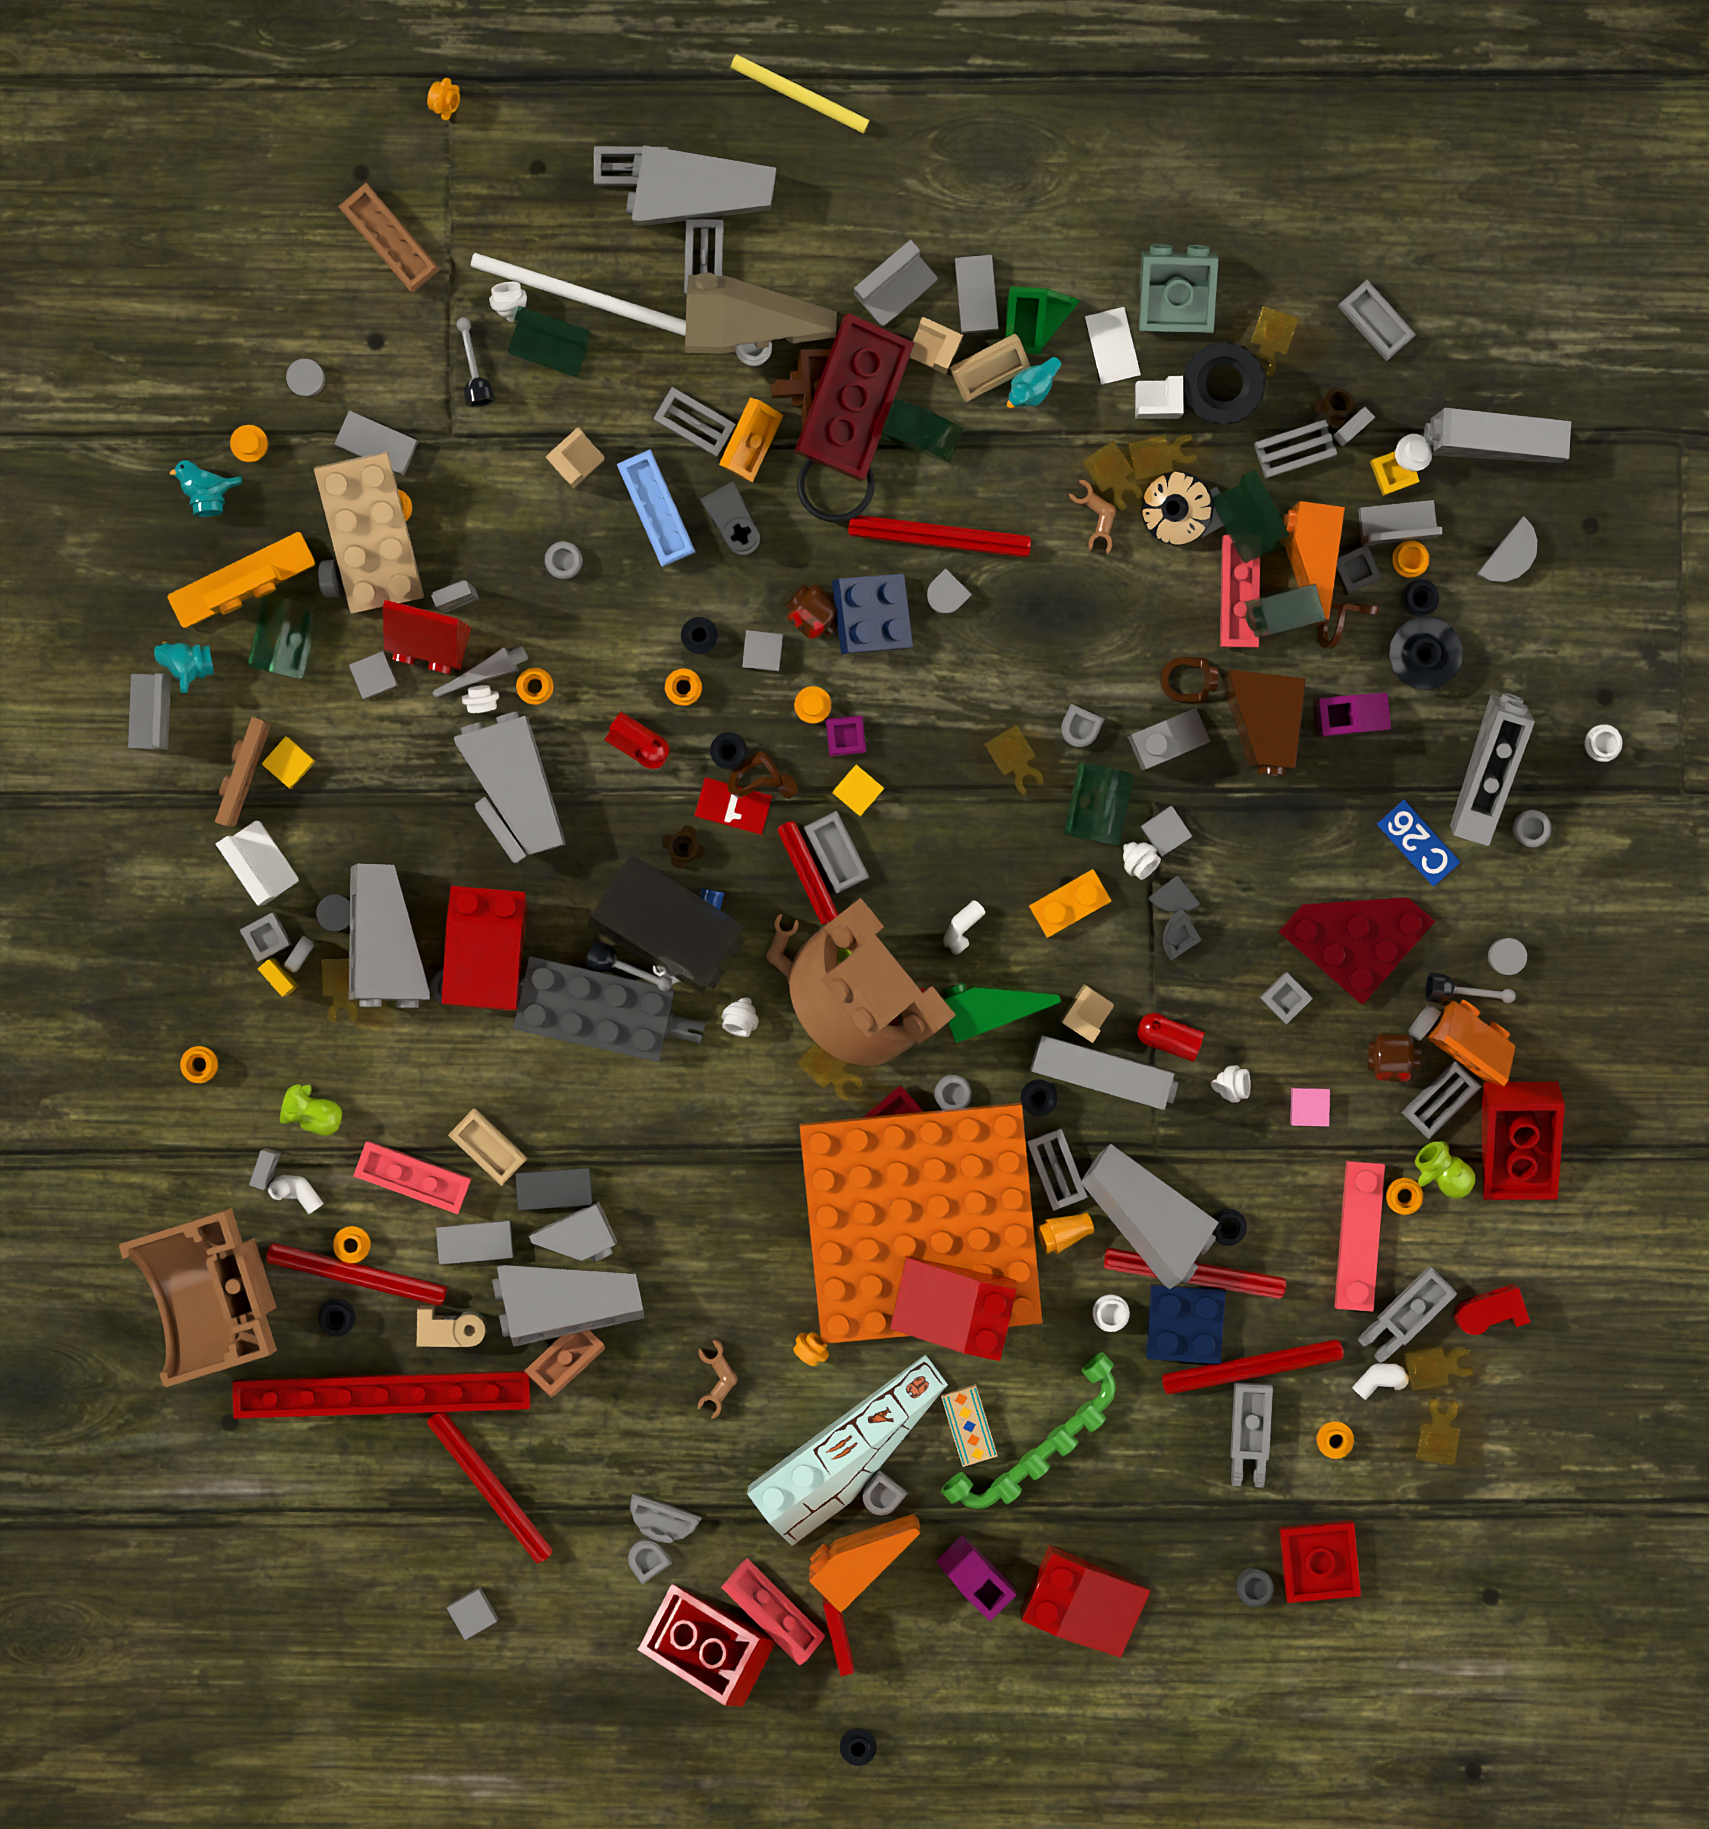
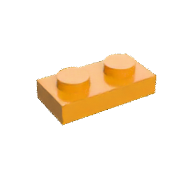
M750 397L719 465L742 479L753 482L784 415L762 401Z
M1094 869L1032 903L1029 905V908L1046 938L1108 904L1111 902V899Z

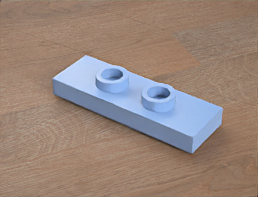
M651 449L618 463L619 471L661 567L696 553Z

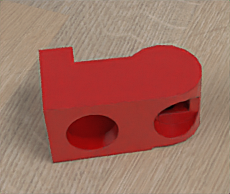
M1513 1283L1465 1299L1458 1303L1453 1313L1457 1326L1470 1335H1480L1490 1325L1508 1319L1516 1327L1531 1323L1520 1289Z

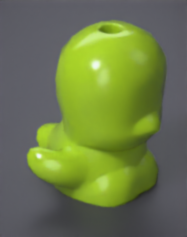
M296 1084L288 1088L281 1108L280 1123H299L303 1130L320 1136L332 1135L339 1129L342 1121V1110L338 1103L332 1100L309 1097L312 1090L311 1085L301 1087L300 1084Z
M1445 1141L1429 1143L1422 1148L1415 1159V1165L1422 1173L1418 1179L1419 1186H1426L1434 1179L1443 1194L1455 1199L1465 1197L1473 1189L1476 1180L1473 1169L1460 1158L1451 1156L1449 1154V1145Z

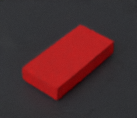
M823 1596V1608L840 1677L853 1674L854 1659L842 1612L840 1613Z

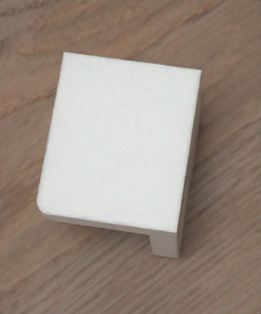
M1168 376L1165 381L1136 382L1135 419H1180L1183 415V376Z

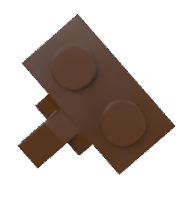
M801 349L797 351L798 371L790 372V380H775V383L770 384L771 399L792 398V406H801L802 426H804L831 349Z

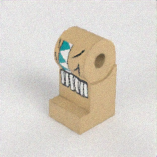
M420 1305L417 1309V1346L419 1347L476 1346L487 1333V1321L479 1312L467 1311L460 1316L435 1315V1305Z

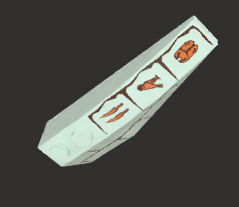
M925 1354L748 1486V1496L768 1523L793 1546L854 1500L946 1388L947 1382Z

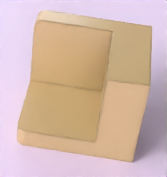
M922 317L918 331L912 341L914 346L909 358L947 375L962 342L963 335Z
M579 427L546 456L549 463L573 489L605 460L601 452L591 443Z
M1083 984L1060 1019V1022L1093 1043L1101 1031L1099 1028L1114 1005Z

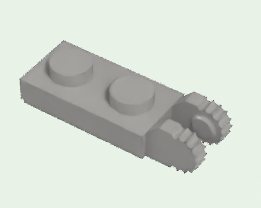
M1428 1266L1377 1317L1378 1320L1361 1334L1358 1341L1363 1346L1371 1344L1383 1330L1388 1328L1394 1337L1383 1344L1374 1355L1382 1363L1402 1344L1406 1345L1457 1293L1432 1267Z
M1234 1382L1230 1456L1233 1458L1231 1468L1232 1486H1241L1243 1481V1459H1256L1253 1471L1254 1486L1264 1487L1266 1460H1269L1273 1397V1386L1271 1384Z

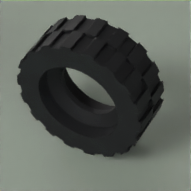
M1219 342L1207 345L1195 353V356L1187 364V369L1183 375V392L1187 399L1186 402L1196 415L1207 422L1226 425L1242 421L1255 412L1261 400H1263L1266 386L1264 368L1258 357L1242 345L1232 342ZM1225 364L1235 367L1243 379V387L1240 394L1229 402H1220L1213 399L1206 388V379L1209 372L1219 365Z

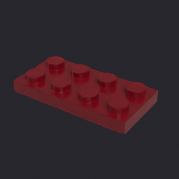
M850 313L844 315L794 453L860 482L865 480L914 342Z

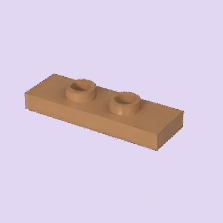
M367 183L338 206L412 294L440 271L439 267Z
M251 717L244 740L237 741L232 753V761L236 762L231 776L226 775L220 787L219 795L223 796L215 819L216 823L227 827L236 826L271 728L270 722Z

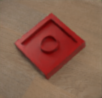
M1352 1520L1279 1527L1285 1599L1287 1603L1361 1596L1355 1525Z

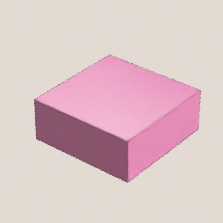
M1291 1088L1290 1125L1329 1126L1330 1089Z

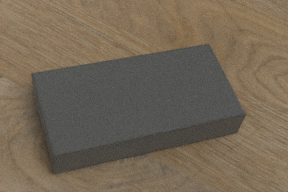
M590 1167L515 1173L518 1210L593 1204Z

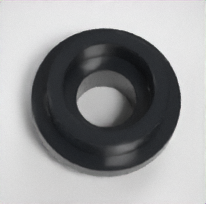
M1424 579L1410 582L1402 592L1401 600L1403 607L1413 616L1429 615L1436 609L1439 603V592L1436 586ZM1418 591L1426 596V601L1423 605H1418L1414 602V594Z
M695 617L684 624L681 631V640L688 651L694 654H705L715 647L718 641V631L709 619ZM700 628L706 631V639L704 641L696 642L693 640L692 634L696 629Z
M725 732L713 740L710 747V755L717 766L723 769H735L745 761L747 746L739 735ZM732 744L735 746L736 753L732 758H726L722 755L724 745Z
M1042 1079L1028 1082L1023 1087L1020 1095L1023 1108L1033 1116H1045L1052 1112L1058 1099L1053 1085ZM1042 1091L1045 1093L1046 1099L1042 1104L1033 1103L1032 1095L1034 1092Z
M1225 1208L1213 1215L1212 1218L1219 1222L1212 1233L1216 1236L1215 1240L1218 1243L1231 1246L1239 1243L1245 1237L1247 1223L1240 1212ZM1226 1220L1234 1222V1229L1230 1233H1224L1221 1229L1222 1223Z
M333 1299L326 1302L318 1314V1323L321 1329L326 1334L335 1337L347 1334L353 1328L356 1320L353 1307L347 1301L341 1299ZM333 1311H340L343 1314L344 1320L342 1323L336 1324L332 1321L331 1314Z
M850 1729L841 1738L840 1753L843 1759L851 1765H865L876 1754V1740L872 1733L866 1729ZM856 1742H861L864 1744L865 1750L862 1753H855L852 1751L851 1746Z

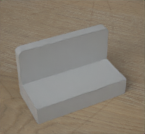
M910 239L854 287V295L878 324L884 327L937 282V276L922 260L919 248Z
M1434 500L1362 507L1358 509L1362 546L1434 539L1442 535V527H1437Z
M155 673V675L131 674L128 748L168 750L171 676L161 673Z

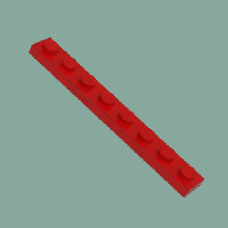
M525 1370L235 1379L232 1381L233 1419L520 1410L531 1408V1382Z

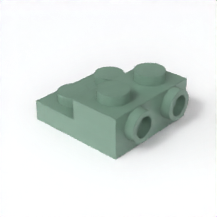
M1152 244L1150 245V251H1141L1139 331L1214 333L1219 259L1217 254L1210 253V247L1205 245L1187 246V252H1172L1173 246Z

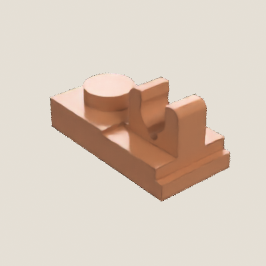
M590 1330L561 1336L525 1370V1373L551 1398L605 1350V1346Z

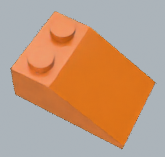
M1300 501L1288 510V514L1283 515L1280 536L1286 537L1285 548L1310 623L1312 625H1320L1329 620L1345 507Z
M1462 999L1460 1003H1457L1456 1001L1449 1000L1441 1010L1442 1013L1424 1037L1482 1080L1505 1086L1509 1080L1515 1045L1507 1040L1511 1034L1493 1021L1489 1026L1477 1018L1481 1012L1467 1001Z
M914 1514L836 1539L829 1547L825 1543L822 1544L810 1557L812 1563L809 1566V1582L841 1613L920 1534L919 1519Z

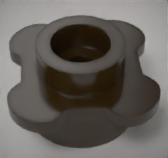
M1333 387L1329 389L1324 399L1316 400L1314 410L1318 414H1323L1329 420L1331 427L1341 428L1344 425V420L1349 416L1353 417L1357 414L1358 406L1349 392Z
M690 825L683 826L682 830L674 835L666 834L662 839L663 847L669 850L672 857L671 864L676 868H683L686 862L694 858L701 859L705 854L704 846L700 845L695 837L696 829ZM682 843L687 845L686 850L680 849Z

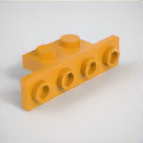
M296 532L170 593L168 600L180 625L183 628H188L219 612L222 615L231 613L243 606L242 601L252 596L261 598L276 590L275 585L314 567L316 561L303 535L300 532Z

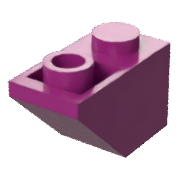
M1387 693L1357 694L1321 698L1313 701L1317 738L1391 730Z
M962 1534L936 1559L938 1565L960 1592L989 1621L1016 1596L1014 1585Z

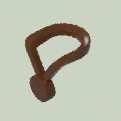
M1331 603L1330 615L1332 609L1339 610L1336 630L1329 641L1327 634L1329 620L1318 625V641L1320 646L1332 649L1338 644L1344 628L1345 611L1378 615L1379 607L1357 603L1355 605Z
M1202 657L1173 659L1161 671V688L1171 700L1189 704H1202L1206 701L1209 691L1217 690L1218 668L1210 667L1208 661ZM1178 665L1202 668L1205 677L1202 691L1200 693L1183 695L1173 691L1168 681L1171 670Z
M761 751L747 758L731 774L727 785L728 791L736 798H742L750 794L761 785L777 787L779 792L787 799L798 793V787L794 779L788 774L781 776L770 757ZM760 763L765 764L773 777L759 778L745 788L738 789V782L742 775Z

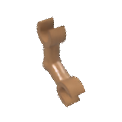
M1079 480V484L1087 489V496L1083 499H1078L1074 495L1069 494V498L1074 504H1085L1099 514L1096 532L1090 537L1088 548L1091 551L1094 540L1103 538L1107 542V555L1112 548L1110 533L1117 512L1116 508L1093 493V489L1087 481Z
M780 914L775 919L776 933L770 949L766 953V958L769 963L776 966L787 977L789 984L793 962L784 955V951L789 937L796 933L799 924L797 919L793 924L792 930L788 932L782 931L779 926L782 914Z
M715 1338L713 1343L718 1350L717 1356L709 1357L701 1347L699 1348L701 1360L711 1364L720 1378L711 1393L705 1394L698 1403V1409L707 1400H712L716 1403L717 1409L714 1411L711 1419L716 1418L720 1414L722 1401L738 1381L737 1375L723 1357L724 1348L722 1343Z

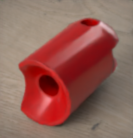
M621 711L609 727L610 732L604 738V741L638 761L646 768H660L665 763L670 752L667 741Z
M1155 1012L1145 1015L1137 1029L1138 1037L1144 1044L1191 1062L1195 1061L1205 1032L1169 1020L1164 1015Z

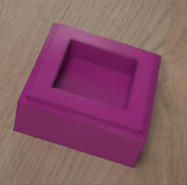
M862 715L826 719L830 757L866 753Z

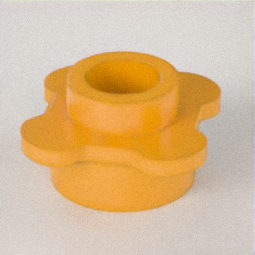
M444 78L442 82H434L428 93V108L435 113H440L442 120H449L459 105V87L452 85L450 78Z

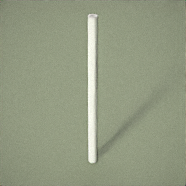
M474 253L472 257V268L685 336L686 320L478 253Z

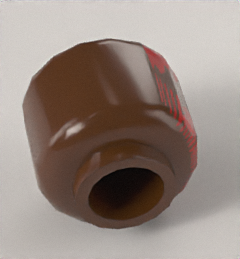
M804 584L786 604V607L789 609L787 614L788 621L809 639H816L821 634L828 638L838 627L834 597L820 585L814 584L808 587Z
M1380 1033L1375 1041H1369L1368 1070L1373 1071L1377 1080L1407 1082L1411 1079L1413 1070H1420L1422 1048H1414V1040L1410 1035Z

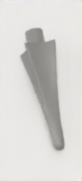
M522 646L510 651L509 647L506 649L502 647L466 673L435 689L433 696L438 698L478 682L517 672L519 669L516 665L528 660V656Z

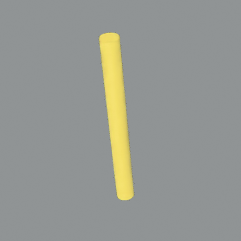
M737 54L732 61L730 68L864 134L869 124V119Z

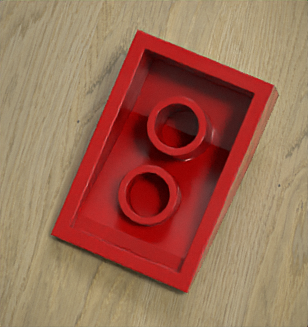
M384 600V650L393 653L392 660L409 665H414L415 659L429 662V670L449 675L451 668L461 670L472 627L458 618Z
M451 886L446 923L442 1005L516 1011L528 912L526 892Z
M1558 1081L1507 1082L1505 1086L1492 1082L1483 1083V1200L1558 1199L1565 1102Z
M906 1256L890 1329L964 1354L1001 1361L1017 1291L1016 1281L1010 1278Z
M1049 1545L1022 1604L1020 1616L1023 1622L1056 1637L1121 1658L1151 1590L1055 1546Z
M672 1584L638 1650L721 1704L743 1707L776 1642L768 1634L743 1619Z

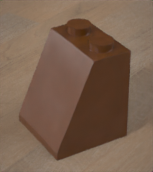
M1231 669L1222 674V684L1248 766L1257 767L1258 775L1284 776L1286 770L1294 769L1296 766L1306 678Z

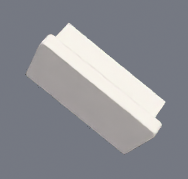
M255 821L234 836H226L216 843V846L257 906L267 904L299 882L298 876L260 821Z

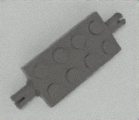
M530 956L525 977H522L519 983L518 1009L513 1029L659 1062L664 1039L668 1040L669 1037L701 1045L703 1034L691 1032L689 1029L704 1032L706 1021L674 1015V1011H671L675 992L673 988L668 991H662L656 984Z

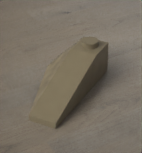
M712 273L688 276L685 353L724 354L735 352V345L754 342L758 349L769 347V342L775 339L785 338L788 342L799 343L836 337L837 311L728 276H716Z

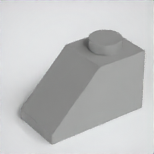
M1197 708L1128 736L1141 770L1148 769L1211 742Z
M599 1201L534 1231L529 1236L531 1242L535 1245L580 1261L590 1257L592 1262L611 1255L613 1252L610 1247L617 1243V1238Z

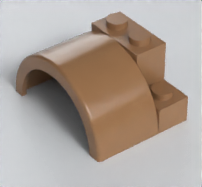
M861 898L801 946L791 966L789 986L792 1004L800 1023L808 1035L822 1049L845 1062L855 1065L873 1066L889 1062L916 1043L920 1044L940 1030L955 1016V1013L933 986L923 993L875 935L884 926ZM838 946L847 948L852 954L837 965ZM899 1014L902 1015L904 1019L903 1026L888 1025Z
M232 1208L119 1245L122 1259L126 1258L133 1261L144 1274L159 1308L166 1342L165 1365L161 1373H159L164 1387L260 1359L277 1351L266 1314L276 1309L277 1306L255 1238L242 1241Z

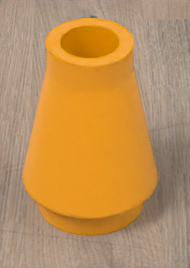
M1086 1212L1080 1215L1044 1219V1224L1037 1226V1233L1045 1253L1055 1252L1058 1254L1087 1235L1093 1234L1094 1226L1089 1214Z

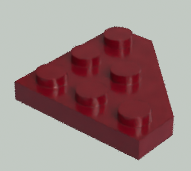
M1408 897L1301 904L1277 932L1355 1001L1363 1005L1435 921Z

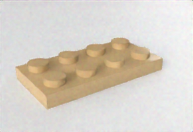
M386 451L315 467L314 472L350 613L383 607L384 600L403 603L423 598L424 593L389 452Z

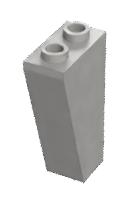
M643 145L642 155L635 154L632 177H637L638 182L636 192L629 191L626 214L632 215L633 225L646 226L686 221V219H703L771 210L776 168Z
M1443 408L1431 418V423L1425 424L1424 438L1426 443H1429L1431 446L1432 456L1563 463L1569 459L1571 421Z
M1503 693L1501 697L1492 694L1490 696L1450 824L1454 836L1486 846L1490 845L1535 723L1527 705L1523 704L1524 700L1518 696L1509 693Z
M512 712L496 717L498 724L483 728L482 722L460 728L462 734L454 737L456 746L527 855H534L566 845L529 718L527 716L519 717L518 712Z
M355 864L351 867L349 1000H359V1007H382V1001H396V1008H419V1001L430 1000V991L395 865Z
M1039 1034L1030 1070L1035 1073L1165 1110L1167 1102L1173 1103L1178 1088V1082L1173 1079L1174 1073L1167 1069Z
M1112 1144L1098 1154L1081 1180V1184L1163 1285L1171 1289L1181 1281L1186 1284L1198 1268L1194 1261L1199 1253L1204 1255L1216 1239V1236L1212 1233L1218 1225V1221Z
M503 1265L497 1267L499 1278L492 1280L496 1301L503 1300L506 1314L499 1315L503 1337L511 1336L513 1347L644 1318L636 1274Z

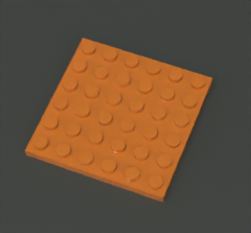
M1022 1103L800 1123L821 1344L823 1342L828 1344L910 1336L890 1329L906 1256L1014 1279L1017 1291L1008 1327L1043 1324Z

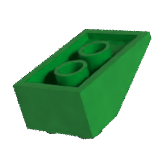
M964 982L943 989L945 996L942 997L955 1013V1016L947 1023L956 1043L1061 1002L1059 995L1054 992L976 985L966 987Z

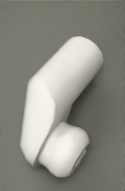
M973 900L953 917L943 938L945 947H949L955 955H958L969 946L968 939L962 934L985 915L984 908L977 901Z
M280 1175L275 1177L273 1182L269 1184L268 1193L273 1199H298L308 1214L324 1204L309 1182L302 1176Z
M1377 1363L1372 1365L1352 1388L1366 1400L1378 1386L1394 1387L1395 1390L1405 1388L1409 1382V1376L1404 1368L1397 1364Z

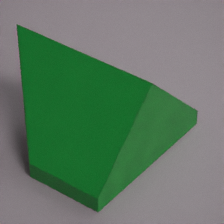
M1010 286L1007 296L1005 338L1016 334L1026 354H1041L1042 348L1081 300L1047 288Z

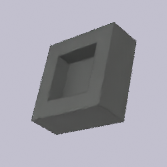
M1367 545L1343 555L1337 560L1336 573L1347 595L1382 579L1381 573Z

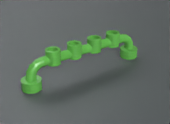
M1101 1352L1092 1357L1083 1366L1081 1372L1091 1383L1097 1381L1101 1383L1099 1395L1092 1401L1090 1400L1083 1404L1064 1425L1056 1427L1036 1449L1028 1451L1008 1473L1000 1475L986 1492L978 1495L970 1492L973 1483L963 1472H960L943 1486L941 1493L951 1504L960 1501L966 1507L973 1509L987 1508L996 1503L1000 1498L1005 1504L1015 1500L1022 1492L1021 1487L1018 1485L1021 1480L1027 1475H1030L1033 1480L1039 1479L1050 1468L1049 1463L1046 1461L1048 1457L1055 1451H1058L1061 1456L1067 1455L1078 1444L1077 1439L1074 1437L1076 1433L1083 1427H1086L1089 1432H1093L1105 1422L1106 1416L1102 1411L1112 1402L1116 1392L1115 1379L1110 1372L1114 1365L1104 1352Z

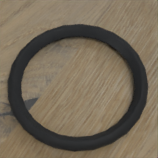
M810 459L805 461L797 478V491L802 505L811 515L823 521L840 523L857 517L867 508L875 491V478L871 467H869L866 476L867 491L862 502L848 513L830 515L816 509L806 496L804 488L805 478L808 470L815 462Z

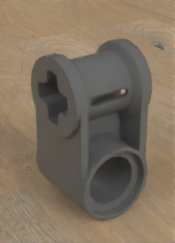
M733 481L701 498L715 527H718L726 543L734 553L746 556L757 550L760 544L759 532L748 513L749 509ZM741 528L745 533L751 531L747 536L749 542L744 545L740 541L733 542L737 538L736 531Z

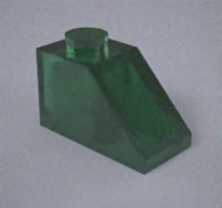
M894 398L881 439L951 464L963 428L930 410Z
M1316 584L1285 588L1245 601L1247 607L1246 621L1249 628L1254 631L1255 637L1273 635L1326 620Z

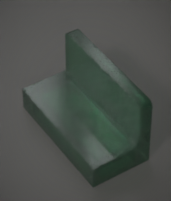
M519 306L514 318L517 326L508 349L509 354L560 373L578 377L592 339L590 331Z
M1256 470L1243 475L1238 486L1213 497L1214 508L1243 563H1248L1284 547L1290 534Z
M269 595L264 596L248 666L302 680L320 608L291 599Z
M1079 762L1064 835L1118 846L1122 836L1134 775L1106 766Z

